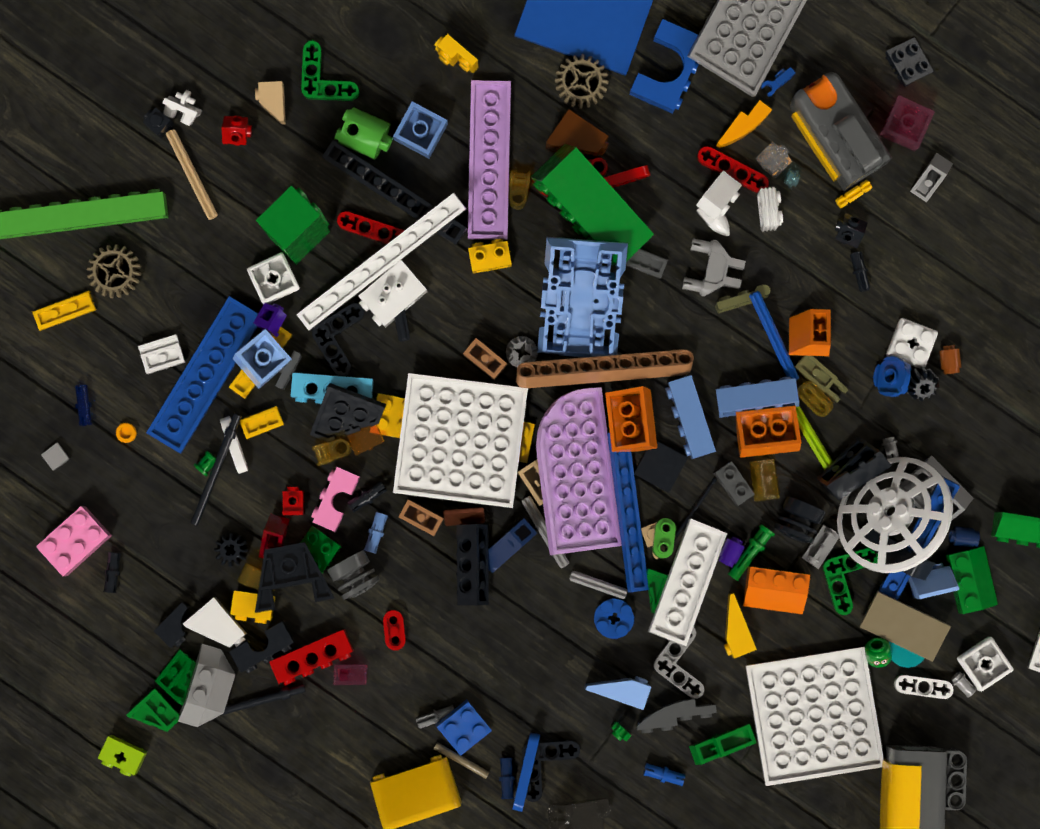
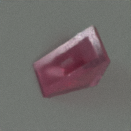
M334 664L333 685H366L367 664Z

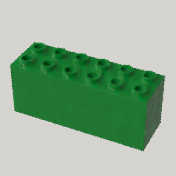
M564 144L531 176L535 181L533 183L534 187L539 192H543L548 196L546 198L553 207L556 206L561 210L559 214L566 221L569 220L574 224L572 228L576 233L584 236L587 240L628 243L626 262L654 235L594 166L574 146ZM612 254L611 267L613 265L616 266L617 254Z
M290 186L256 219V222L267 236L296 265L330 232L328 221L321 212V209L314 202L310 203L307 195L299 187L295 190Z

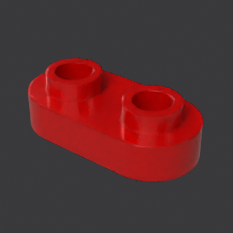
M391 610L383 617L385 643L391 650H400L406 642L404 619L399 611ZM392 616L397 618L396 624L390 622ZM394 636L399 638L398 644L392 642Z

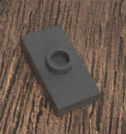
M639 249L626 262V266L661 279L668 259Z
M296 351L290 357L292 360L279 371L282 374L275 386L282 390H285L292 377V373H294L302 358V355Z

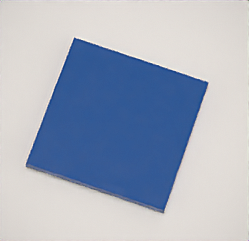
M527 0L515 32V37L571 57L576 55L577 59L580 60L582 54H584V60L588 61L589 56H592V63L595 60H599V67L603 65L605 69L626 76L653 0Z

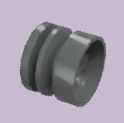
M364 550L327 570L333 582L341 579L344 581L338 587V591L345 588L349 590V592L341 596L343 600L359 596L371 589L380 580L378 575L369 579L368 575L375 572L374 568L364 570L363 567L370 562Z

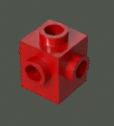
M224 116L222 144L246 145L248 137L252 135V126L248 125V117Z

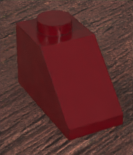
M270 513L263 531L259 552L260 558H264L265 549L283 546L290 519Z

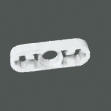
M230 416L220 419L223 432L230 425ZM236 435L235 439H232L229 450L236 470L240 474L248 471V466Z
M899 675L894 680L895 689L904 694L947 699L953 694L952 684L945 680L909 675ZM903 678H906V682L913 683V679H916L914 683V692H912L913 687L906 686L904 690H902V686H899V682H902ZM922 681H926L929 684V689L925 693L920 692L918 689V685ZM933 682H936L935 687H943V684H945L948 692L942 695V692L934 690V694H931L934 688Z

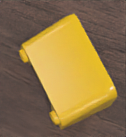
M442 755L431 757V762L426 765L385 777L384 774L372 777L373 781H370L383 829H396L461 806V798L447 756L443 758Z

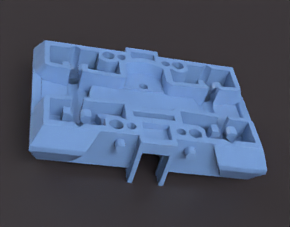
M547 237L545 266L549 276L548 278L543 277L541 308L546 309V312L541 311L540 317H545L544 327H539L537 353L574 357L617 355L619 334L615 332V324L621 323V318L616 317V314L622 315L624 284L619 282L626 268L628 243ZM555 249L560 250L559 268H553ZM612 254H617L616 272H610ZM549 325H554L553 342H547ZM605 329H610L609 346H604Z

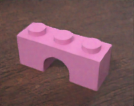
M338 467L336 470L332 469L328 477L330 484L327 489L324 488L319 498L322 502L319 507H315L312 513L313 523L336 532L344 513L334 508L333 498L340 492L353 495L360 477Z

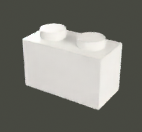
M722 171L696 206L715 220L719 214L723 216L730 208L728 205L730 201L734 203L739 197L740 193L737 191L742 185L725 171Z

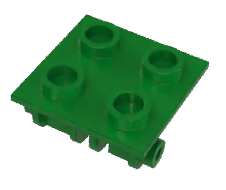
M311 526L300 542L306 543L321 573L324 572L327 566L329 567V563L333 561V557L340 551L341 547L314 526Z

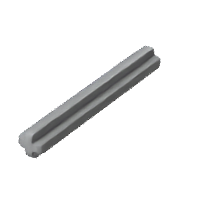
M528 496L522 500V504L549 548L546 522L533 499ZM565 554L553 555L560 568L569 564Z

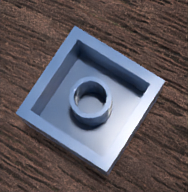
M411 102L393 136L394 141L430 159L448 125V121L426 108Z

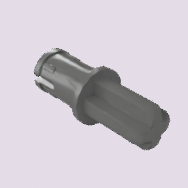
M453 704L436 711L433 709V712L417 717L418 727L424 728L438 723L454 710Z

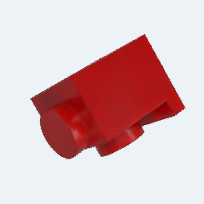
M287 487V491H283L282 515H304V491H299V487ZM291 497L296 498L294 505L289 503Z

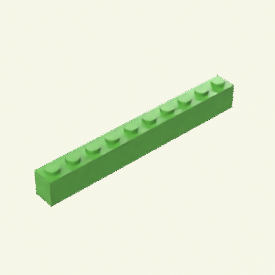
M160 189L148 190L147 194L130 192L128 196L123 197L120 194L109 195L108 199L91 197L89 201L81 202L80 199L69 200V204L51 202L49 206L41 207V204L30 205L29 209L12 207L9 208L10 211L2 212L0 209V239L168 218L166 194L160 192Z

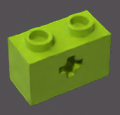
M109 735L98 759L102 760L101 764L109 768L115 766L120 769V773L130 777L131 774L136 775L148 751L116 736ZM123 752L124 757L127 759L120 761V756H118V754H121Z

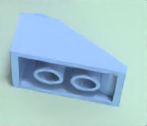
M638 676L635 679L625 678L587 683L584 687L587 691L644 710L651 690V686L647 684L648 681Z

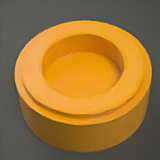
M122 423L116 429V436L121 442L130 443L135 440L137 430L130 423Z

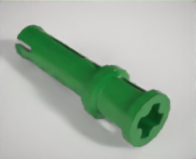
M762 524L759 525L760 529L755 536L749 539L750 544L739 558L737 564L728 572V575L739 581L758 552L764 551V546L771 536H775L772 531Z

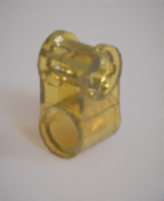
M511 170L509 203L514 209L519 210L526 206L531 174L529 171L527 173H519ZM521 195L524 200L521 203H515L513 197Z
M337 439L311 447L312 451H315L318 460L317 467L344 458L352 451V445L344 439ZM341 442H344L347 446V450L343 454L337 451V446Z
M245 563L237 582L259 590L262 570Z

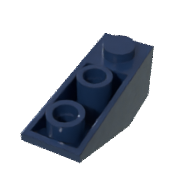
M522 519L488 550V565L492 573L537 534L525 519Z

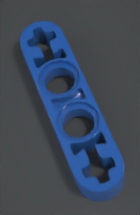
M530 732L512 810L523 811L540 734Z

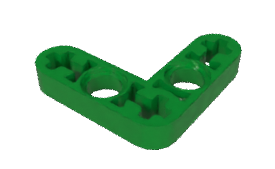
M308 41L303 47L301 90L304 97L313 100L354 101L357 99L359 88L354 82L320 80L322 50L316 41ZM311 46L318 50L314 52V60L318 59V62L310 60L311 55L307 49H311ZM309 65L317 67V72L314 75L306 73V68ZM305 78L310 80L317 79V81H312L313 88L316 89V91H312V94L305 90L309 88V80L305 81ZM329 85L336 88V92L332 96L325 93V88ZM338 86H342V90H348L351 86L356 92L352 93V96H348L347 92H341L342 96H339Z
M869 548L854 551L857 555L861 553V557L867 556L868 551L875 553ZM848 553L827 559L822 566L834 609L841 615H847L853 609L852 599L844 574L865 568L859 563H856L853 568L846 565V559L850 556ZM875 553V557H873V561L871 563L877 564L878 554ZM842 558L844 571H842V567L835 568L834 573L827 570L830 562L832 564H839L838 559ZM836 581H840L843 584V590L839 593L832 589V585ZM846 593V597L842 598L843 602L848 603L849 606L846 607L844 612L843 609L838 608L841 605L840 598L835 599V596H841Z

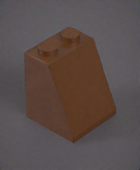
M568 109L546 141V149L557 152L564 144L576 147L585 157L595 159L598 155L603 156L608 149L609 143L607 141L609 136Z

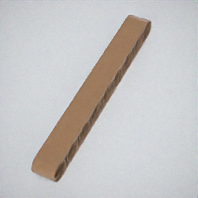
M683 349L524 362L517 367L516 383L521 388H537L682 376L691 372L694 356L689 350Z

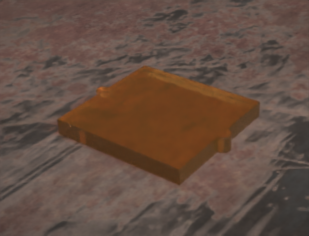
M370 425L361 428V431L347 435L355 455H359L367 450L371 451L373 447L385 442L378 425L372 427Z

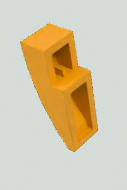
M759 100L748 116L741 111L719 140L716 147L722 148L744 138L767 118L772 109Z

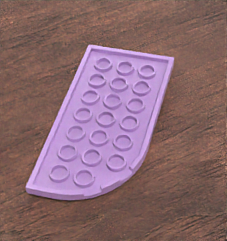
M602 387L575 390L561 396L550 405L539 425L536 450L550 555L622 546Z

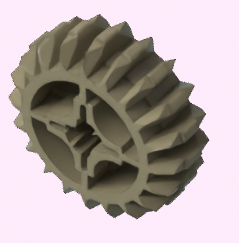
M584 54L581 55V60H578L577 56L574 55V62L567 58L566 64L568 66L561 64L560 68L563 71L559 70L556 72V75L561 78H555V83L560 84L556 86V91L563 90L560 92L559 97L567 96L564 100L566 104L572 100L571 107H574L576 102L579 103V109H582L583 103H586V107L589 108L590 101L596 105L598 103L596 97L603 99V95L600 92L606 93L607 88L603 85H608L609 83L608 80L604 79L608 76L607 72L601 73L605 67L603 65L597 67L599 60H595L592 63V56H589L588 61L584 60ZM577 67H586L592 71L582 73ZM571 71L575 80L567 87L565 78ZM597 76L598 86L592 92L589 82L593 80V77ZM578 78L586 79L585 85L577 84ZM581 90L587 96H577L571 92Z
M115 244L114 250H112L110 245H107L106 252L102 247L99 248L101 255L94 253L93 255L97 259L95 261L90 259L89 262L93 264V267H87L88 271L93 272L87 275L88 279H94L90 285H97L95 291L100 292L102 290V296L104 297L108 292L110 298H114L115 292L117 297L121 298V291L129 295L127 288L135 290L132 283L139 284L140 282L135 276H141L142 274L136 271V269L141 268V265L134 264L138 261V257H132L134 252L131 250L126 253L127 248L125 246L120 250L117 244ZM117 256V259H114L111 264L103 263L105 259ZM123 258L129 264V274L122 270ZM106 268H116L118 272H120L123 275H120L118 273L112 275V273ZM99 269L106 272L105 285L99 277ZM118 279L126 280L120 286L111 287Z

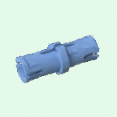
M375 513L371 529L368 530L369 536L364 548L365 551L377 553L380 539L384 535L383 530L388 515Z

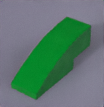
M750 724L690 745L689 748L695 765H702L757 742Z

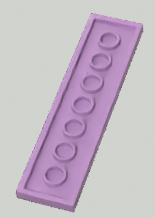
M471 80L468 239H508L511 81Z

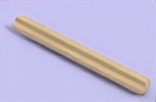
M172 129L166 132V136L209 220L216 218L218 214L176 130Z

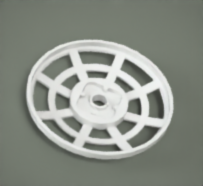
M908 457L887 459L890 464L899 462L896 472L884 473L871 479L858 493L853 505H846L850 496L848 494L842 498L838 509V534L845 551L861 566L872 571L896 573L919 565L938 549L949 531L953 514V502L946 481L929 464ZM907 463H913L926 469L933 477L921 482L915 476L904 471ZM893 478L890 488L880 490L876 484L884 479ZM902 478L916 484L908 492L899 488ZM937 483L943 494V513L931 511V498L927 489ZM870 489L874 496L869 504L859 505L864 494ZM919 493L923 495L924 509L915 508L912 499ZM895 507V512L887 516L888 509ZM843 513H851V522L855 533L848 543L843 533ZM857 513H867L868 523L859 529ZM914 517H921L922 520L919 526L911 534L908 527ZM929 519L941 521L935 537L923 549L917 542V539L925 530ZM874 529L880 533L879 544L870 542L864 536ZM901 533L905 540L899 543L887 545L888 536ZM861 541L868 548L878 551L877 564L862 559L852 549ZM910 545L917 554L900 563L886 564V552L898 551Z

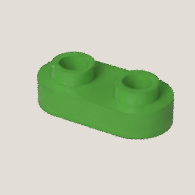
M663 518L655 524L652 550L654 555L661 559L667 558L673 553L676 526L671 519ZM664 524L669 526L668 532L663 531ZM662 544L667 547L665 552H662L660 549Z

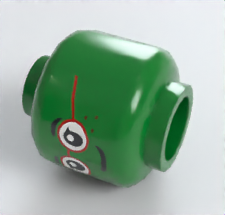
M874 638L866 643L865 655L868 664L881 668L891 662L892 651L887 640Z

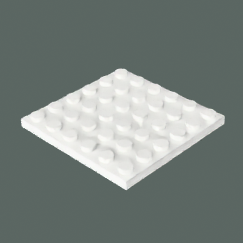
M408 373L393 493L513 508L528 388Z
M864 646L745 666L765 786L882 767L884 757Z

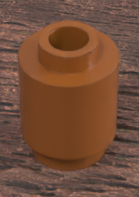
M955 345L943 346V350L939 351L941 370H944V374L960 373V368H962L960 349H955Z

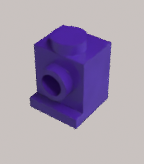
M264 303L253 324L260 330L266 329L270 335L278 337L279 334L277 332L287 315L283 312L284 308L275 303L273 305Z

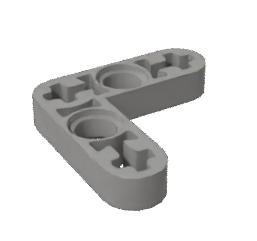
M693 627L692 636L689 638L687 646L680 645L681 649L678 654L673 655L670 653L669 647L675 642L669 640L655 659L654 669L689 697L697 699L704 693L703 684L676 664L696 636V630ZM664 660H667L666 665L669 668H672V665L676 667L671 671L669 677L666 676V674L668 673L667 670L658 669V661L663 662ZM678 671L682 672L685 676L684 681L681 683H676L673 679L674 673ZM689 677L692 679L689 683L693 686L699 685L698 689L700 692L698 694L694 693L692 695V690L687 685L685 689L682 688L687 683Z

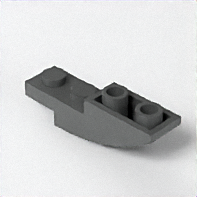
M694 698L672 702L644 717L636 724V729L641 730V733H651L654 728H661V731L673 730V726H678V717H680L681 721L691 720L692 716L700 715V718L712 717V713H717L716 705L705 704L696 706Z

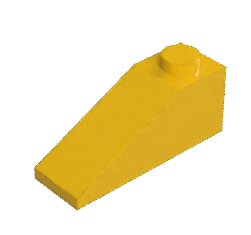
M734 593L728 594L725 631L727 644H724L727 655H732V658L735 659L757 649Z

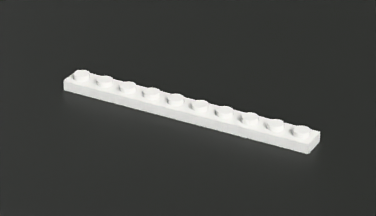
M455 193L451 194L300 311L297 316L306 328L311 330L465 211L466 207Z

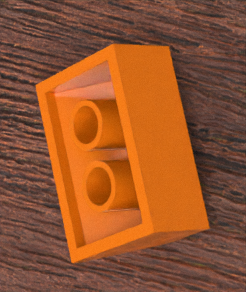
M641 386L605 393L612 452H637L656 449L657 439L651 389Z
M796 405L736 412L737 441L740 458L800 451L802 442Z
M748 567L743 606L803 614L808 596L810 575Z

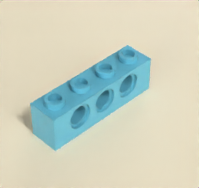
M292 373L291 397L295 398V402L307 403V399H313L315 403L322 404L329 383L345 389L353 386L357 388L358 394L369 398L373 396V379ZM316 384L318 387L317 392L309 394L307 392L308 385Z

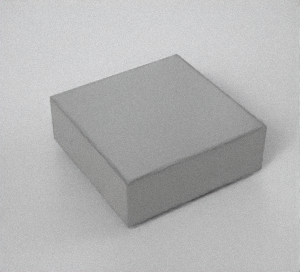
M56 443L41 454L53 471L70 459L59 443Z

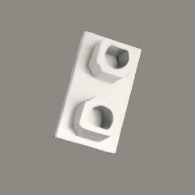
M186 90L184 94L177 92L176 98L169 96L163 100V104H165L163 114L170 118H175L177 110L183 112L180 122L188 126L192 125L196 117L201 115L202 110L192 106L196 100L190 98L191 91Z

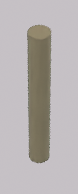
M436 743L434 750L481 777L487 778L489 771L460 756L444 745Z

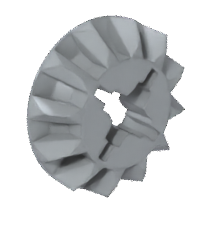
M518 336L512 339L506 348V357L510 364L515 367L524 362H535L538 355L536 344L528 337ZM523 344H525V351L530 355H523L518 360L519 353L513 349H521Z

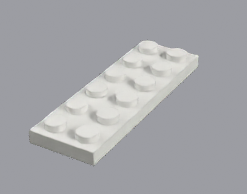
M688 520L648 632L687 646L727 533L696 520Z

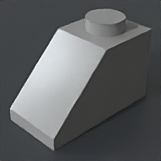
M936 153L910 192L927 202L947 176L953 163Z

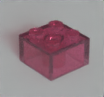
M898 95L892 104L879 136L916 151L920 147L935 111Z

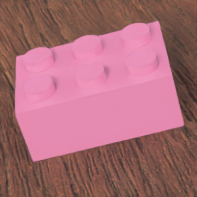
M80 506L36 547L62 576H68L112 535L86 506Z

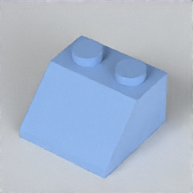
M266 329L235 353L233 360L258 389L292 360Z
M943 563L935 564L926 580L912 576L909 578L912 597L915 599H923L959 590L950 566H944Z

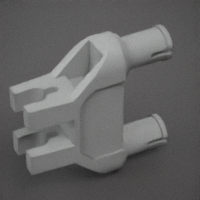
M693 238L690 250L707 253L709 256L705 278L701 281L684 277L682 289L699 292L701 296H706L722 286L739 289L742 280L727 277L726 274L728 268L743 271L746 261L731 258L717 240L713 239L708 242Z

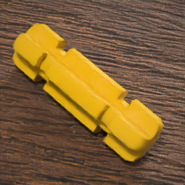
M868 180L860 183V186L857 185L846 192L844 196L838 197L835 202L839 208H843L848 202L851 203L862 196L864 192L866 193L871 190L872 185Z

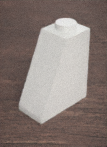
M217 597L212 598L183 623L185 627L229 648L233 645L238 647L246 640L244 638L247 634L245 630L234 620V617L230 615Z

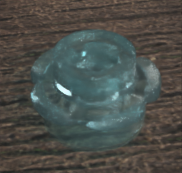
M790 169L788 171L784 184L788 185L789 188L797 186L800 179L798 170L793 171Z

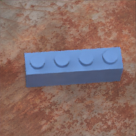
M692 375L668 382V387L665 390L668 399L673 400L674 406L671 409L674 418H678L680 425L677 427L680 437H684L686 441L684 445L686 455L691 456V459H695L716 452Z
M783 377L779 381L772 382L771 380H762L758 384L746 382L741 383L737 387L725 385L716 389L719 418L736 416V412L795 405L799 407L796 378Z

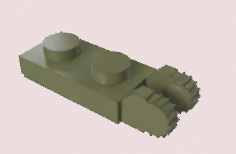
M760 285L755 289V291L761 293L763 299L767 298L771 291L768 285ZM745 290L739 292L738 296L730 298V296L720 298L715 306L717 313L752 304L749 295L753 292Z
M803 356L795 365V369L836 403H838L840 398L829 389L832 384L843 393L848 391L837 380L838 378L813 356Z

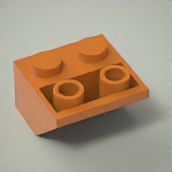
M810 309L789 318V355L829 356L831 346V310Z

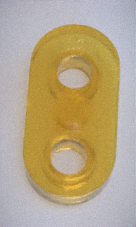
M806 381L798 388L799 398L817 416L825 417L832 411V401L816 384Z

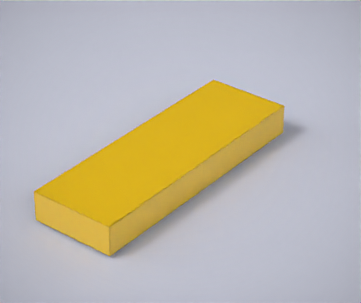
M86 291L32 313L39 331L93 312L96 310L90 291Z

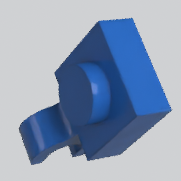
M791 67L787 70L783 68L775 75V81H765L760 88L763 89L765 86H770L771 91L767 94L770 97L777 89L794 77L795 71Z

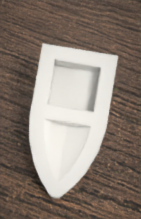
M700 208L696 210L713 231L724 236L730 235L729 223L725 215L719 214L714 220Z

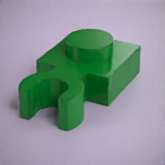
M617 721L611 725L613 729L612 734L619 741L623 739L627 742L632 736Z

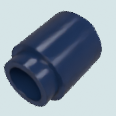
M954 526L953 530L949 532V542H952V546L973 548V546L977 547L979 544L980 533L975 531L974 528Z

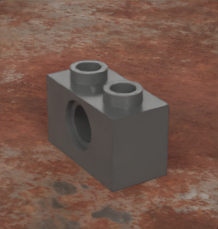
M732 461L713 473L736 506H739L755 495Z

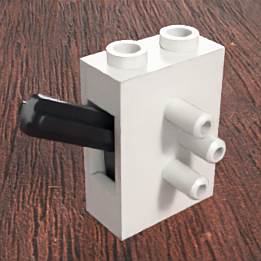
M400 260L359 295L361 299L359 304L365 311L370 310L374 314L372 319L378 326L383 325L386 328L395 320L398 340L403 342L410 340L405 311L428 291L403 261Z

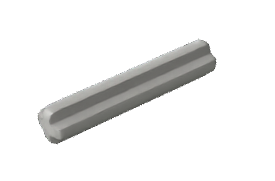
M577 571L571 572L570 581L621 599H625L627 595L626 588Z

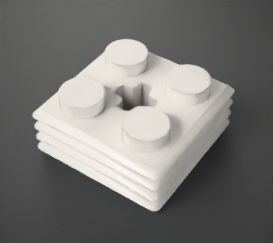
M775 187L761 188L757 194L761 231H775L783 223L782 211H778L779 203H781L780 191H776Z
M282 252L247 268L248 274L263 304H269L300 289ZM271 274L278 276L275 284L268 281L271 279Z
M901 318L897 323L886 356L901 358L914 367L925 368L938 331ZM914 339L917 345L910 348V344L907 342Z
M992 637L985 638L957 657L958 662L974 686L981 692L1014 670ZM982 660H989L987 669L981 667Z

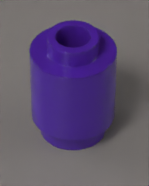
M733 536L731 540L727 538L721 549L718 561L729 567H733L734 563L737 564L745 548L742 546L743 541Z

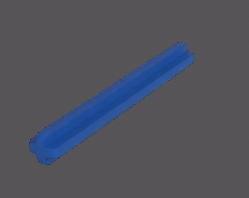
M755 291L749 297L786 377H791V379L796 378L797 381L799 379L798 373L761 293Z

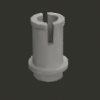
M894 437L882 439V446L885 448L887 459L892 458L891 454L894 457H899L896 446L897 440Z
M957 672L951 678L952 684L956 685L967 698L976 692L977 688L965 678L964 673Z

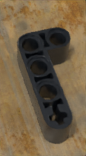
M874 529L864 536L870 542L879 544L880 533ZM888 536L887 545L900 542L894 537ZM905 547L898 551L886 552V560L891 564L908 560L917 554L909 547ZM928 558L919 565L903 572L912 577L926 580L936 562Z

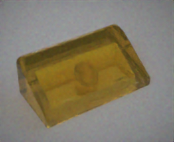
M774 459L750 462L753 492L755 494L754 500L779 499Z

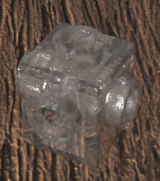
M771 142L756 157L763 170L775 178L792 162L788 156V149L782 144L778 146L774 142Z

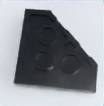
M329 383L310 435L330 442L336 440V437L345 434L347 436L361 431V428L377 425L380 422L386 404Z

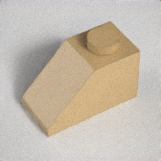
M258 82V88H255L256 100H259L260 105L281 124H286L283 82Z

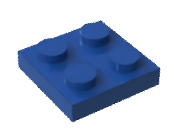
M467 699L435 724L460 756L492 731Z

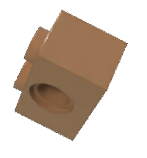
M477 338L463 353L466 358L493 380L507 366L504 360Z
M407 500L399 515V518L432 536L436 535L444 518L410 500Z

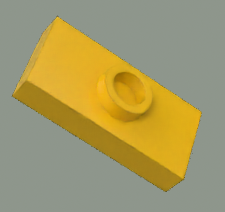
M277 406L240 420L246 439L284 425Z

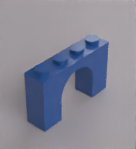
M662 19L653 41L678 53L683 63V71L677 79L667 83L658 82L638 73L629 95L672 114L675 109L679 110L683 101L680 96L683 91L687 92L691 83L688 78L691 73L695 74L699 65L687 57L698 34Z

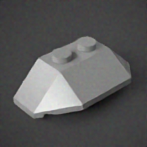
M201 644L178 722L199 727L224 714L235 673L221 649Z

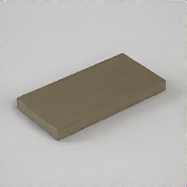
M878 590L859 625L860 628L932 662L951 628L949 624Z

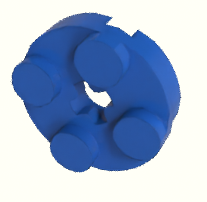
M893 356L884 358L883 360L885 361L881 365L878 364L874 370L873 382L875 387H878L880 394L888 397L905 394L908 391L911 377L910 364L901 358ZM894 372V379H889L890 375H893Z
M613 598L602 602L596 608L594 623L597 630L603 636L610 639H618L627 635L632 629L634 615L631 607L626 602ZM613 613H617V617L620 620L613 625L611 620H608V617L612 616Z

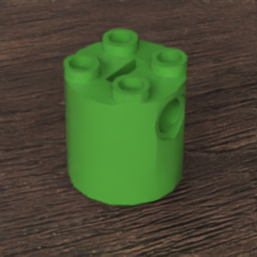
M355 107L346 110L342 119L345 123L342 129L339 128L335 135L338 144L374 160L378 157L381 150L385 152L389 150L393 137L388 135L391 126L389 122ZM355 124L359 129L356 135L352 132V127Z

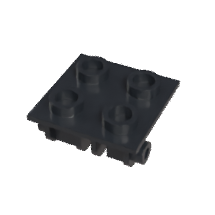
M915 37L887 50L885 53V58L891 66L893 65L891 69H896L894 74H899L897 78L900 81V85H903L904 88L912 82L934 72Z

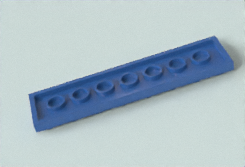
M230 296L228 297L146 432L148 435L182 454L236 365V362L233 360L235 353L248 344L258 327L253 322L258 315L257 312Z

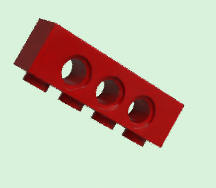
M345 629L276 658L269 663L278 684L283 682L284 685L295 682V677L302 674L304 678L313 674L314 668L321 666V669L333 665L332 661L337 658L340 661L350 658V653L354 649ZM329 644L336 647V654L333 656L326 653V647ZM309 653H315L318 656V661L315 664L308 662L307 656ZM291 661L299 663V670L297 672L289 669Z

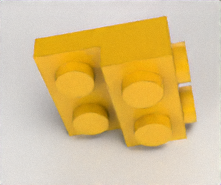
M450 35L441 36L434 44L436 46L435 50L439 55L438 58L445 65L450 64L454 66L459 61V66L466 72L470 70L474 73L478 69V59Z

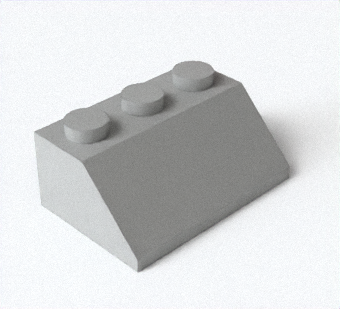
M932 455L924 461L941 476L959 484ZM918 466L911 473L921 482L933 477L930 472L921 466ZM905 479L899 488L908 492L916 484ZM936 484L927 489L929 495L933 492ZM961 485L952 500V520L961 514L974 499ZM919 493L912 499L919 509H923L924 499L922 493Z

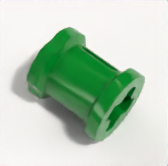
M206 451V455L198 463L194 464L195 468L206 477L209 475L208 472L212 469L216 457L209 451Z

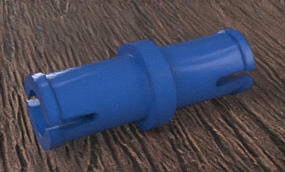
M646 763L644 769L647 770L643 771V776L659 779L662 783L666 781L683 786L684 773L669 770L665 766L661 768Z

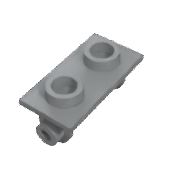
M823 525L802 559L819 569L839 539V534Z

